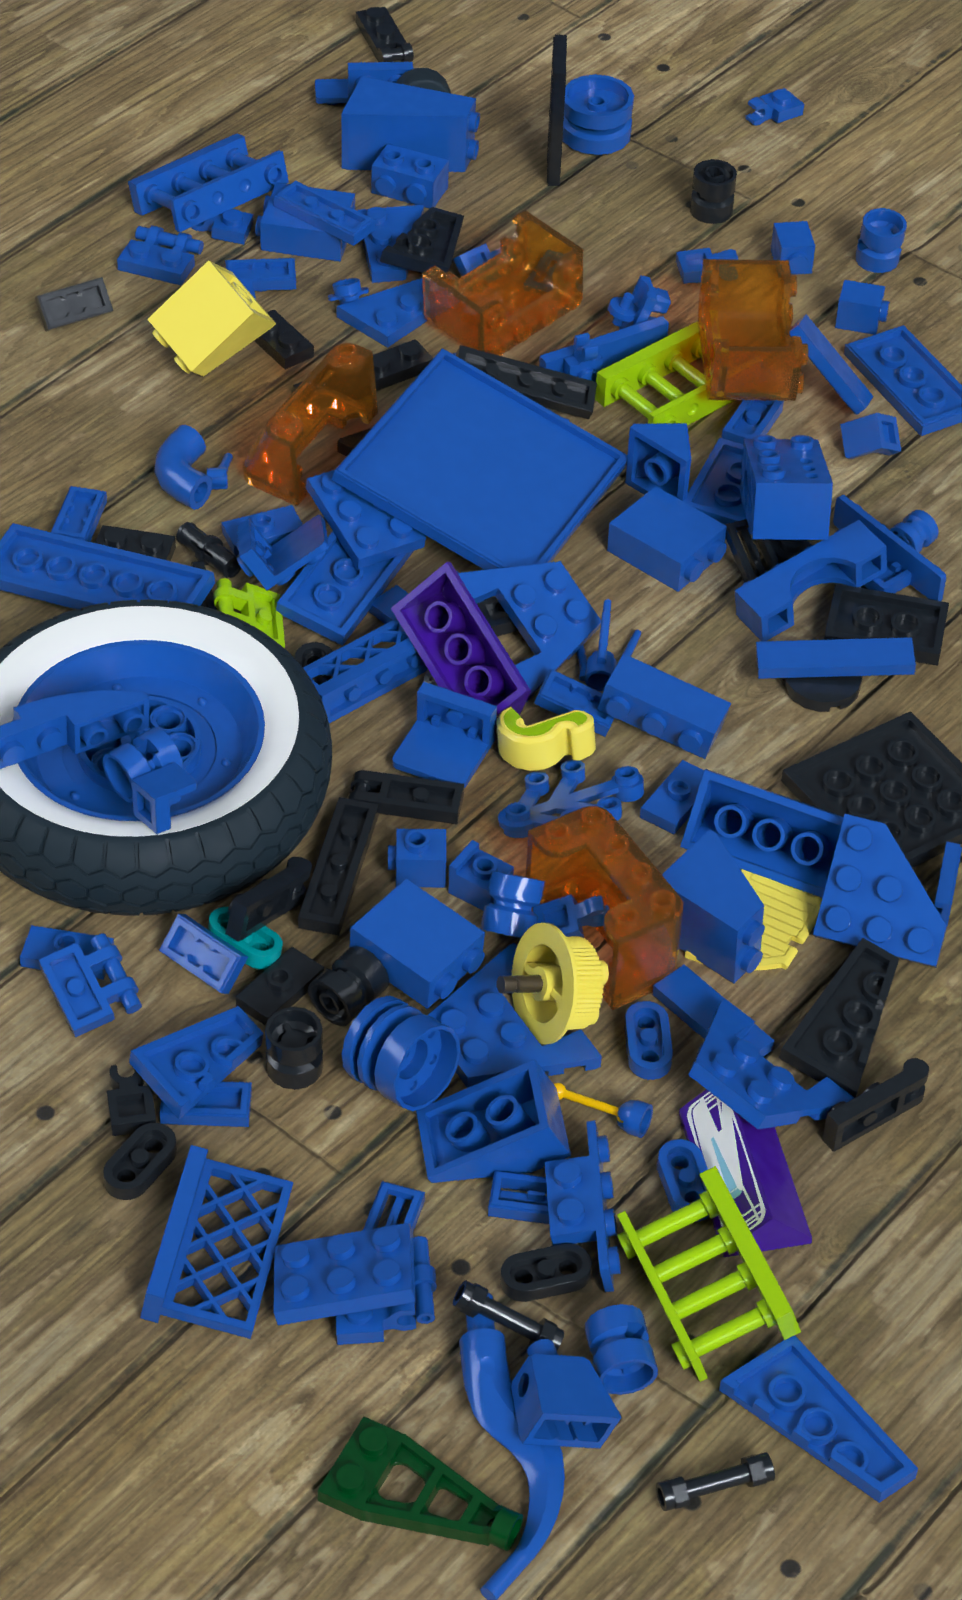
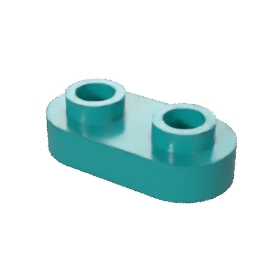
M229 907L217 908L210 914L208 930L248 956L246 965L255 969H266L281 957L283 941L276 932L267 926L262 927L238 942L225 934L229 921Z

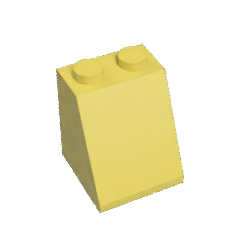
M207 261L148 318V321L155 328L152 334L164 347L170 346L177 354L174 360L187 374L193 372L203 377L276 325L274 320L233 272L211 261Z

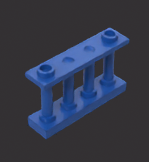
M238 133L128 181L135 213L143 216L163 206L171 209L175 230L179 233L272 191L276 183H289L283 151L278 150L258 160L248 156L245 136Z

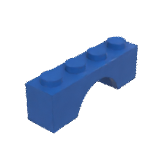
M857 520L847 527L838 529L833 535L829 536L828 540H822L815 545L808 546L803 552L775 565L768 572L754 580L745 582L740 588L734 590L736 615L761 641H767L794 625L793 604L797 597L808 588L823 583H839L847 586L861 587L887 572V546L860 520Z

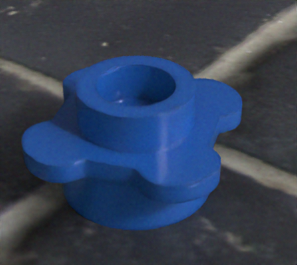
M358 278L343 279L332 284L334 294L329 295L328 300H339L340 305L360 299L359 296L368 293L369 289L368 287L361 288L360 279Z

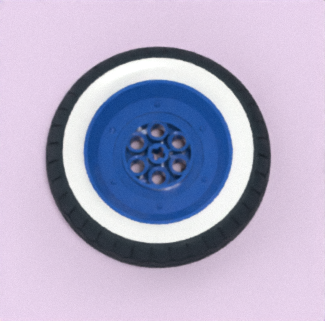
M122 600L111 602L110 605L107 602L90 605L57 615L24 631L0 649V726L14 721V707L57 695L100 690H124L145 692L149 697L148 728L76 755L68 745H64L53 751L42 753L15 765L0 769V871L22 887L59 904L94 913L108 914L110 912L111 915L139 916L140 913H143V915H158L171 913L172 910L175 912L189 910L203 904L221 900L262 878L294 851L313 825L325 799L332 767V739L327 713L318 691L303 667L279 643L249 623L229 614L190 603L169 601L168 603L167 600H140V602H137V600ZM153 727L164 730L170 736L180 752L183 769L197 781L196 790L182 795L179 802L170 805L171 829L159 834L154 833L134 815L133 802L129 803L123 800L116 793L103 768V757L105 754L123 744L128 743L132 745L135 737Z

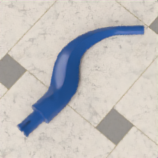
M488 1293L487 1297L493 1299V1296ZM478 1313L474 1318L466 1315L467 1332L459 1339L464 1388L473 1415L481 1427L508 1449L522 1465L529 1487V1509L521 1540L513 1553L480 1589L482 1595L487 1600H498L536 1557L548 1539L559 1514L564 1492L565 1472L563 1453L560 1446L522 1444L511 1391L512 1380L507 1362L505 1336L501 1331L495 1329L493 1320Z

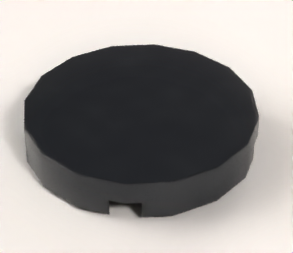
M862 676L783 678L784 687L786 685L788 689V695L797 704L818 712H830L831 707L840 706V709L850 706L858 698Z

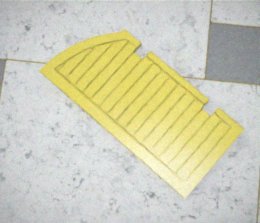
M742 869V873L764 904L763 925L765 930L761 941L763 956L754 971L776 968L786 970L798 953L797 948L788 944L791 940L801 945L804 944L815 927L822 898ZM686 950L685 958L701 963L696 959V956Z

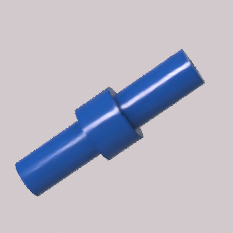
M417 1236L413 1238L416 1320L421 1324H428L435 1320L433 1292L437 1288L435 1268L430 1265L428 1239L423 1236Z

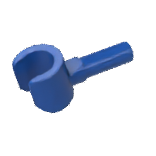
M231 453L224 454L217 468H207V475L212 479V490L228 488L227 473L233 459Z

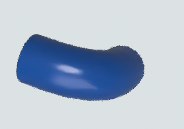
M180 425L166 438L158 449L154 473L164 492L179 503L195 510L202 507L208 500L212 490V479L210 476L191 467L205 453V441L194 428L188 425Z

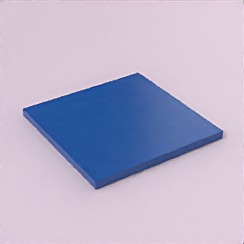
M442 348L336 468L332 481L480 568L487 570L552 562L627 466V455Z

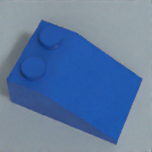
M535 1059L431 1103L426 1108L416 1110L427 1177L431 1183L493 1177L494 1171L517 1174L532 1173L544 1168L547 1161L561 1160L571 1156L557 1088Z

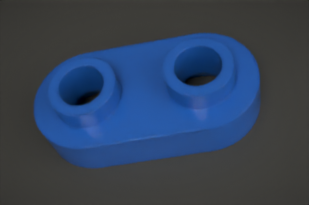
M637 1002L628 1008L625 1015L624 1030L628 1065L630 1070L640 1078L647 1080L659 1079L670 1071L672 1065L673 1049L669 1017L666 1010L655 1002Z
M683 1139L668 1141L660 1148L658 1153L657 1171L673 1212L690 1204L688 1202L700 1199L699 1194L706 1191L699 1175L708 1170L703 1154L697 1145ZM675 1166H681V1167H683V1169L678 1170V1169H675L674 1167H675ZM709 1215L696 1222H700L709 1218Z

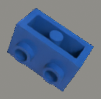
M387 144L372 164L371 193L414 205H424L425 208L429 209L435 207L448 189L449 160Z

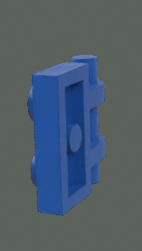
M138 226L135 238L142 241L132 239L129 241L117 258L118 270L182 286L195 266L194 255L189 254V252L201 254L204 243L203 241L192 239L190 234L180 232L176 235L164 232L163 228L151 226L150 228ZM163 245V246L171 247V248H173V249H168V248H164V247H160V246Z
M104 933L96 935L91 939L95 952L86 956L78 942L38 959L39 966L75 1038L115 1020L114 1013L110 1007V1004L114 1002H121L127 1014L134 1013L142 1007L137 996L139 989L134 979L127 977L120 963L123 958L116 945H111ZM105 970L111 984L101 988L94 972Z

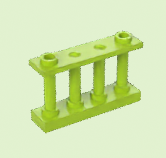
M702 318L598 371L595 400L603 407H606L619 399H624L648 418V424L687 423L689 425L747 395L751 389H758L761 361L758 358H754L740 366L734 364L711 346L713 324ZM703 357L724 374L711 380L690 363ZM677 371L697 388L684 394L667 381L664 376ZM650 385L671 402L657 408L639 394L637 390Z
M716 1166L699 1174L706 1190L699 1194L700 1199L636 1231L626 1211L617 1214L624 1229L623 1232L617 1234L619 1242L628 1260L637 1256L679 1341L671 1345L683 1370L692 1366L700 1382L708 1379L699 1358L700 1356L765 1324L768 1328L776 1325L784 1340L801 1333L790 1304ZM708 1215L710 1219L719 1216L724 1227L717 1230L718 1235L655 1266L652 1265L644 1249L645 1246ZM728 1251L729 1255L738 1252L743 1263L736 1266L737 1271L671 1303L662 1285L663 1282ZM744 1288H747L748 1291L757 1288L762 1300L756 1302V1308L690 1340L681 1319Z

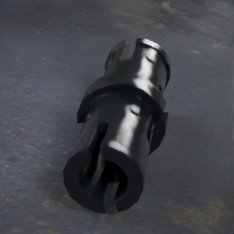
M186 522L179 527L176 540L194 552L198 561L203 560L205 565H211L226 578H233L240 572L241 567L237 561L239 556L226 549L218 537L207 535L192 522Z

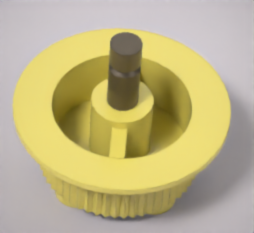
M537 923L526 930L518 943L512 965V976H499L496 985L499 993H512L513 1004L517 1014L538 1042L547 1045L560 1040L567 1030L583 1029L597 1022L600 1004L602 1003L601 999L603 998V988L607 983L609 970L606 962L599 960L595 948L586 938L580 936L565 937L563 932L555 925Z

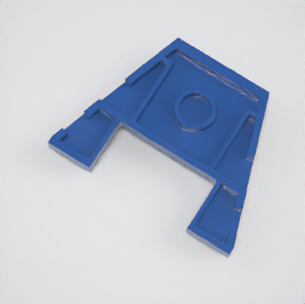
M561 561L458 573L476 604L493 596L497 598L535 654V656L515 665L531 690L527 701L543 685L549 670L556 671L567 659H570L601 625V619Z
M515 943L508 945L427 1015L449 1026L457 1034L460 1043V1057L456 1073L467 1088L534 1059L548 1076L564 1074L565 1068L584 1066L585 1071L601 1067V1054L581 1029L562 1037L553 1044L542 1046L505 996L498 992L496 985L498 977L512 976V965L517 948Z
M723 999L715 1011L713 1020L705 1034V1039L688 1074L757 1129L796 1124L800 1117L810 1116L814 1120L826 1119L827 1113L837 1103L842 1101L848 1102L854 1099L852 1095L828 1077L810 1089L805 1090L795 1082L793 1075L788 1070L774 1066L760 1055L759 1049L751 1042L740 1040L748 1035L755 1021L727 999Z

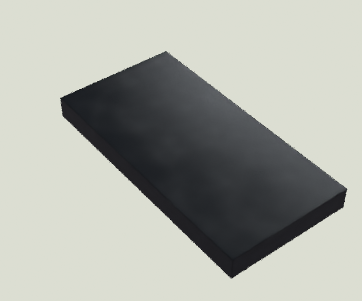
M556 34L553 37L547 144L548 186H560L566 87L567 35Z

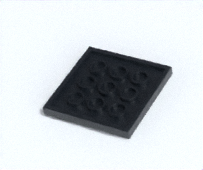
M911 711L792 765L782 772L781 781L802 803L844 817V814H849L885 823L912 868L944 853L946 841L962 844V762Z

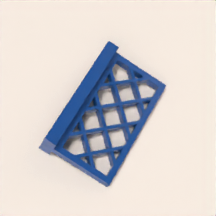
M191 1145L147 1287L140 1319L158 1323L160 1315L251 1339L274 1255V1246H276L293 1182L207 1159L208 1149ZM215 1176L229 1180L236 1190L218 1198L209 1185L210 1177ZM263 1189L281 1195L278 1203L262 1210L252 1194ZM204 1197H206L208 1203L203 1204ZM243 1199L252 1215L235 1222L224 1206ZM215 1211L225 1227L207 1234L199 1223L198 1218ZM275 1216L272 1224L269 1218ZM259 1223L269 1239L251 1246L242 1230ZM195 1234L198 1239L192 1241L193 1235ZM232 1235L242 1251L224 1259L214 1243ZM205 1248L215 1264L196 1272L187 1259V1255ZM264 1253L263 1261L258 1256ZM249 1260L259 1275L241 1284L231 1268ZM184 1271L187 1277L181 1279L182 1272ZM222 1273L232 1289L213 1297L203 1281ZM194 1286L204 1301L194 1307L175 1303L174 1299L176 1293ZM254 1290L253 1297L251 1299L248 1293ZM239 1298L248 1312L246 1321L227 1317L220 1306Z

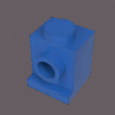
M472 840L449 865L448 893L484 911L485 905L494 903V898L488 894L491 871L514 874V866L480 850L479 843Z

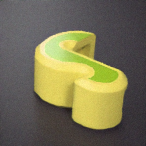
M509 707L502 711L496 720L499 754L503 760L517 769L532 772L545 770L556 765L564 756H572L573 760L581 761L592 755L596 750L594 718L584 711L574 710L526 726L521 716L512 707Z

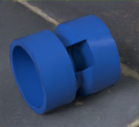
M886 208L872 209L865 214L855 254L856 261L860 267L874 273L889 272L897 267L902 251L901 245L904 242L907 222L901 214Z
M153 727L135 737L132 745L126 743L105 754L103 757V768L116 793L123 800L130 803L133 802L132 779L174 762L183 769V762L180 752L170 736L164 730Z
M491 871L488 894L494 898V903L484 906L480 929L521 938L528 928L537 924L538 916L531 910L532 907L539 905L540 900H542L545 881Z
M625 1304L612 1305L598 1310L587 1319L584 1330L589 1350L593 1355V1366L609 1394L622 1395L634 1393L653 1383L658 1375V1367L653 1348L649 1344V1333L644 1314L639 1308Z

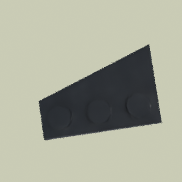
M431 207L413 223L412 229L407 234L401 233L392 247L388 245L383 249L380 262L421 272L426 276L432 275L447 279L464 215Z

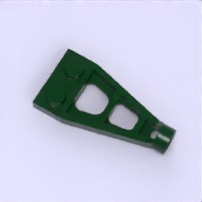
M364 1416L317 1491L319 1502L361 1521L485 1546L491 1544L505 1551H509L515 1543L523 1522V1514L497 1504L406 1434ZM404 1465L423 1479L425 1486L416 1501L402 1503L384 1499L379 1495L380 1488L394 1466ZM439 1490H447L468 1504L459 1520H450L428 1512V1508ZM493 1521L492 1526L489 1527L488 1524Z

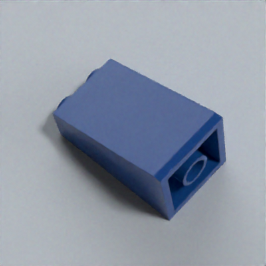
M361 76L341 113L342 169L372 170V164L387 144L447 159L449 160V172H465L470 161L476 160L479 150V141L475 140V133L480 123V113L476 112V98Z

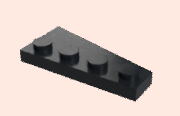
M862 938L784 1044L778 1058L818 1082L826 1077L830 1078L855 1098L899 958Z

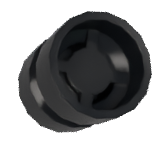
M710 159L704 160L694 167L690 213L695 219L709 224L723 223L730 219L733 214L737 176L734 166L722 160Z
M352 946L332 964V970L326 968L310 983L308 994L316 1010L326 1020L338 1026H347L356 1018L366 1004L374 1001L388 988L389 976L381 961L373 953L363 947Z
M301 1007L283 1008L273 1013L267 1020L265 1028L268 1076L275 1084L286 1089H302L314 1084L321 1076L323 1070V1028L321 1020L314 1012Z

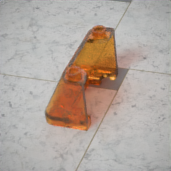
M343 343L335 346L268 420L246 455L242 468L244 479L248 484L295 506L302 502L307 496L306 484L300 480L302 477V467L296 463L298 456L327 423L344 429L347 425V420L362 418V422L369 424L378 414L373 351L356 344Z

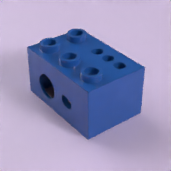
M758 435L754 439H744L740 496L752 539L828 540L833 482L818 439L805 435H796L791 439H776L770 435Z

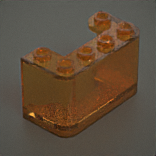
M526 210L513 217V224L517 227L510 239L506 236L500 239V253L458 279L450 271L445 273L436 265L422 273L425 319L463 346L502 356L505 352L526 341L530 336L551 325L563 315L576 309L582 302L583 248Z
M703 259L698 301V329L708 400L795 401L797 394L803 393L804 374L800 371L801 366H807L808 344L802 343L800 336L791 337L789 335V331L793 327L790 326L793 321V305L789 302L790 297H796L797 276L791 275L789 260Z
M598 806L584 807L528 830L525 877L545 881L540 904L570 894L573 895L578 904L588 898L601 895L604 906L608 905L610 907V910H608L604 917V926L595 927L613 949L612 962H609L608 969L610 979L604 985L603 999L614 1010L652 993L654 984L677 969L683 917V901L613 815L604 808Z

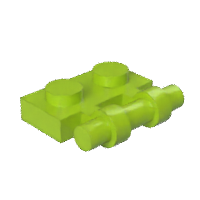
M223 578L218 580L216 583L217 589L213 593L214 606L218 611L249 623L285 648L283 615L276 611L277 602L281 598V594L247 582L242 590L232 588V582L229 579ZM234 609L240 610L241 614L235 612Z

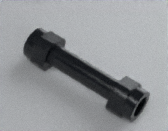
M465 1280L459 1286L453 1299V1306L459 1308L460 1312L472 1318L479 1313L530 1339L529 1346L538 1340L549 1339L553 1341L556 1350L559 1349L564 1338V1330L558 1328L557 1324L546 1318L536 1322L487 1297L488 1289L477 1283L472 1284Z
M764 1452L743 1457L739 1465L686 1480L682 1476H676L657 1482L656 1493L663 1511H669L689 1506L690 1499L745 1483H747L748 1487H756L774 1481L775 1470L769 1454Z

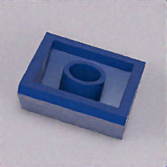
M687 423L633 424L629 431L625 483L644 495L657 486L678 499L685 500L688 496L691 467Z

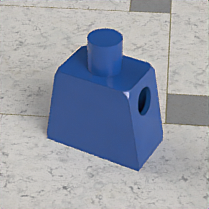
M541 1339L532 1343L527 1349L528 1358L514 1377L511 1385L522 1444L600 1449L620 1421L621 1416L591 1362L585 1357L558 1355L553 1341L549 1339Z

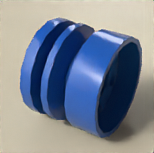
M390 995L375 999L361 1010L353 1020L345 1036L342 1049L343 1068L351 1078L364 1083L366 1087L372 1090L379 1091L386 1099L411 1111L426 1108L440 1097L450 1084L460 1057L459 1038L452 1028L433 1017L422 1014L417 1008L409 1006L408 1003Z

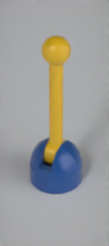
M554 1083L559 1100L565 1098L617 1116V1123L620 1129L629 1135L642 1138L646 1134L653 1115L652 1104L640 1100H629L620 1107H616L566 1090L562 1083Z

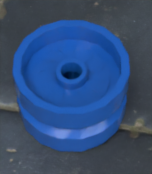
M597 74L581 76L571 80L565 87L563 142L570 148L585 154H611L623 149L630 142L632 131L631 117L634 94L631 87L622 80Z

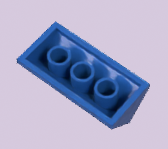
M705 769L680 847L688 850L707 831L712 830L717 833L740 869L823 898L844 817Z

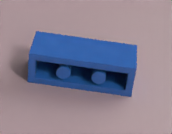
M623 653L605 685L597 710L706 759L722 729L731 703Z

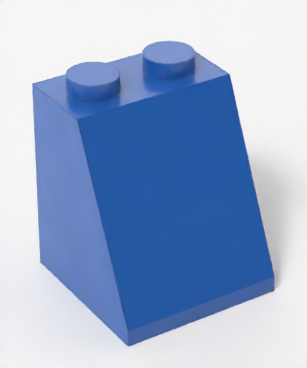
M709 830L657 878L655 933L684 952L687 950L696 956L698 961L733 984L746 972L751 973L757 968L763 956L761 941L765 930L763 925L764 904L717 833Z

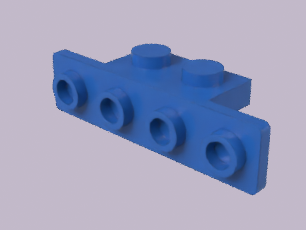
M413 62L348 63V79L315 80L316 103L328 105L347 103L361 76L396 83L405 72L414 69Z
M844 494L836 498L833 524L837 528L847 527L860 520L887 546V572L864 585L866 588L897 593L911 585L930 600H943L946 582L945 572Z
M592 1120L586 1121L589 1156L545 1162L549 1226L553 1246L566 1243L577 1244L597 1241L599 1269L606 1293L614 1291L613 1275L621 1274L618 1247H610L609 1238L617 1236L614 1208L607 1209L606 1199L614 1198L611 1172H603V1163L610 1162L609 1143L607 1135L599 1136L596 1121Z

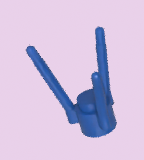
M606 599L603 605L598 650L594 651L588 659L584 645L577 651L580 666L579 680L585 681L587 686L597 691H604L608 679L617 666L614 655L607 651L611 617L610 599ZM640 630L634 631L623 652L624 654L632 656L641 636Z

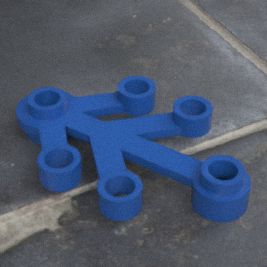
M568 760L561 765L562 779L549 801L537 804L540 796L547 794L550 790L549 776L544 772L529 773L525 776L526 791L519 802L511 803L500 811L498 823L503 829L504 834L511 838L528 837L535 832L536 828L558 830L570 835L579 834L586 828L585 817L596 818L603 822L619 820L622 817L621 801L632 802L643 797V776L637 768L625 766L615 771L612 780L574 792L577 785L586 778L585 764L582 761ZM600 799V800L597 802V804L589 803V802H592V801H595V800ZM556 813H557V814H561L560 817H558V816H551V815L556 814Z

